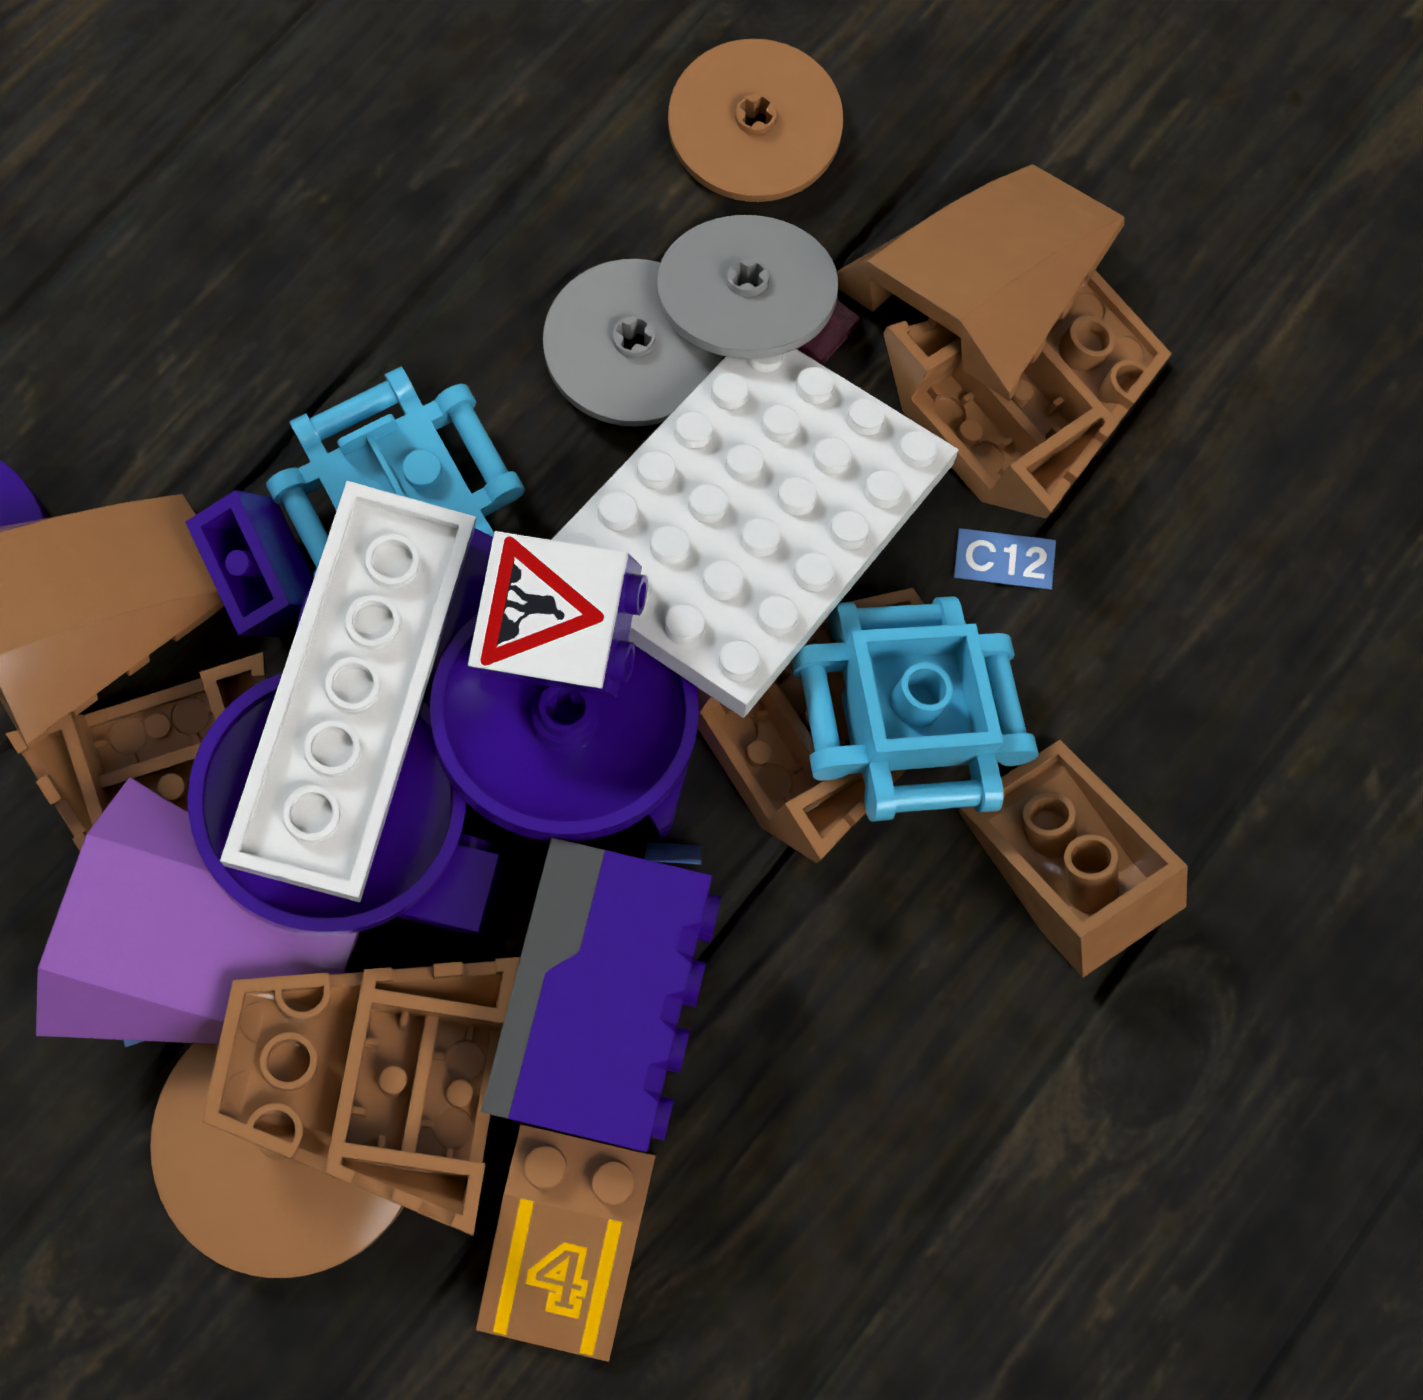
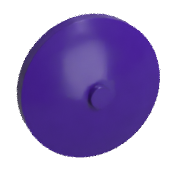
M478 613L458 631L444 651L432 683L430 696L432 737L439 762L455 790L473 809L489 821L513 833L542 841H551V837L569 842L594 840L612 835L639 822L654 811L678 784L692 754L698 729L699 703L697 688L694 684L636 645L631 677L627 683L620 682L617 698L491 677L468 666Z
M282 673L258 683L235 699L218 716L200 744L193 762L188 788V815L197 850L208 872L225 894L243 910L272 926L307 935L333 936L360 932L382 925L414 906L437 883L453 857L463 828L466 801L447 778L437 757L431 730L430 707L422 700L361 901L357 902L225 867L220 862Z

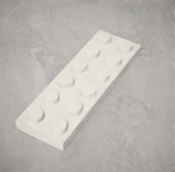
M346 481L220 859L223 866L345 899L361 901L474 534L476 516Z

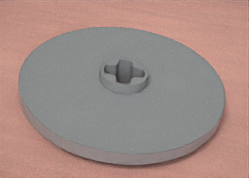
M726 216L697 225L681 235L669 247L658 269L657 295L659 305L666 320L679 335L690 343L721 356L758 359L781 355L799 348L812 340L826 326L837 302L838 275L832 258L826 249L813 236L795 225L765 216Z
M621 259L592 267L579 274L561 290L547 314L543 332V347L549 374L561 394L571 404L585 414L600 421L632 427L662 423L723 360V356L708 352L687 341L666 320L659 305L657 295V275L660 262L645 259ZM637 333L644 336V346L636 344L631 350L624 348V338L632 340Z

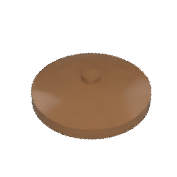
M192 1044L180 1058L162 1089L155 1109L150 1144L151 1165L160 1199L169 1217L184 1237L200 1252L215 1262L234 1271L266 1278H292L321 1272L351 1259L373 1244L392 1225L404 1207L203 1123L202 1118L219 1044Z

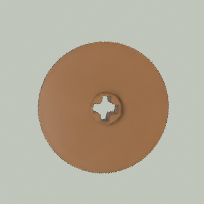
M767 39L730 41L700 55L679 77L669 103V136L680 163L695 180L706 188L735 200L747 202L773 201L804 190L820 178L832 163L841 141L843 129L842 103L836 86L827 72L813 58L799 49ZM759 113L766 116L765 124L760 121L755 122L752 127L745 124L746 116L755 118Z

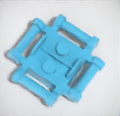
M400 366L384 374L386 381L311 418H308L305 413L289 421L310 462L299 468H288L276 473L267 481L266 487L274 502L284 505L316 568H318L328 534L307 494L324 486L337 510L346 481L476 516L475 528L492 537L494 536L493 530L484 517L516 501L524 494L525 488L517 473L514 471L508 472L474 411L476 400L466 384H457L445 389L434 401L423 406L407 374ZM399 403L405 414L404 416L395 420L392 414H388L341 437L337 441L340 448L330 453H327L321 442L322 440ZM451 422L456 427L487 483L484 488L472 494L436 431Z
M955 596L936 597L932 604L856 608L853 602L838 603L829 614L830 633L836 643L803 646L791 660L794 676L801 678L815 750L809 757L813 778L816 780H834L848 774L863 773L865 810L869 820L872 822L892 820L895 813L961 807H974L979 813L999 811L1003 804V785L998 763L1000 762L1005 766L1022 765L1035 760L1039 755L1035 736L1026 731L1010 665V660L1015 655L1011 637L1004 633L978 634L976 623L965 624L960 601ZM842 671L845 688L842 691L841 698L851 746L840 745L827 679L828 672ZM969 765L971 780L893 786L891 771Z

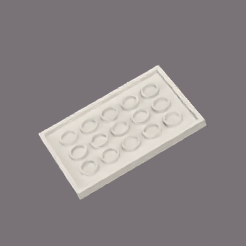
M797 349L781 355L758 359L726 356L552 540L628 552L642 566L641 574L646 575L648 579L645 607L640 616L633 615L628 641L634 642L637 647L744 718L952 467L959 449Z

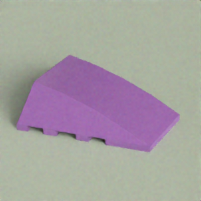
M129 777L86 834L39 963L36 1036L219 1044L233 980L327 972L329 975L346 973L359 932L333 936L295 933L272 926L243 910L225 894L208 872L197 850L188 812Z

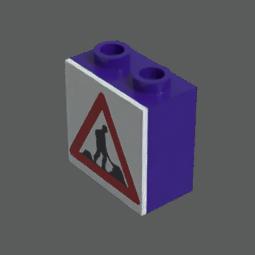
M494 531L468 666L491 677L617 698L620 682L627 683L629 681L634 666L635 644L628 641L633 615L640 616L642 614L647 598L648 579L646 575L641 574L642 566L626 551Z

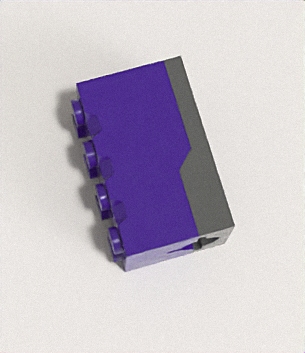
M551 837L481 1112L644 1152L649 1150L651 1138L665 1140L674 1099L661 1096L667 1071L681 1072L690 1030L678 1028L679 1018L683 1005L696 1008L706 964L705 962L693 960L698 940L711 943L721 896L709 893L712 875Z

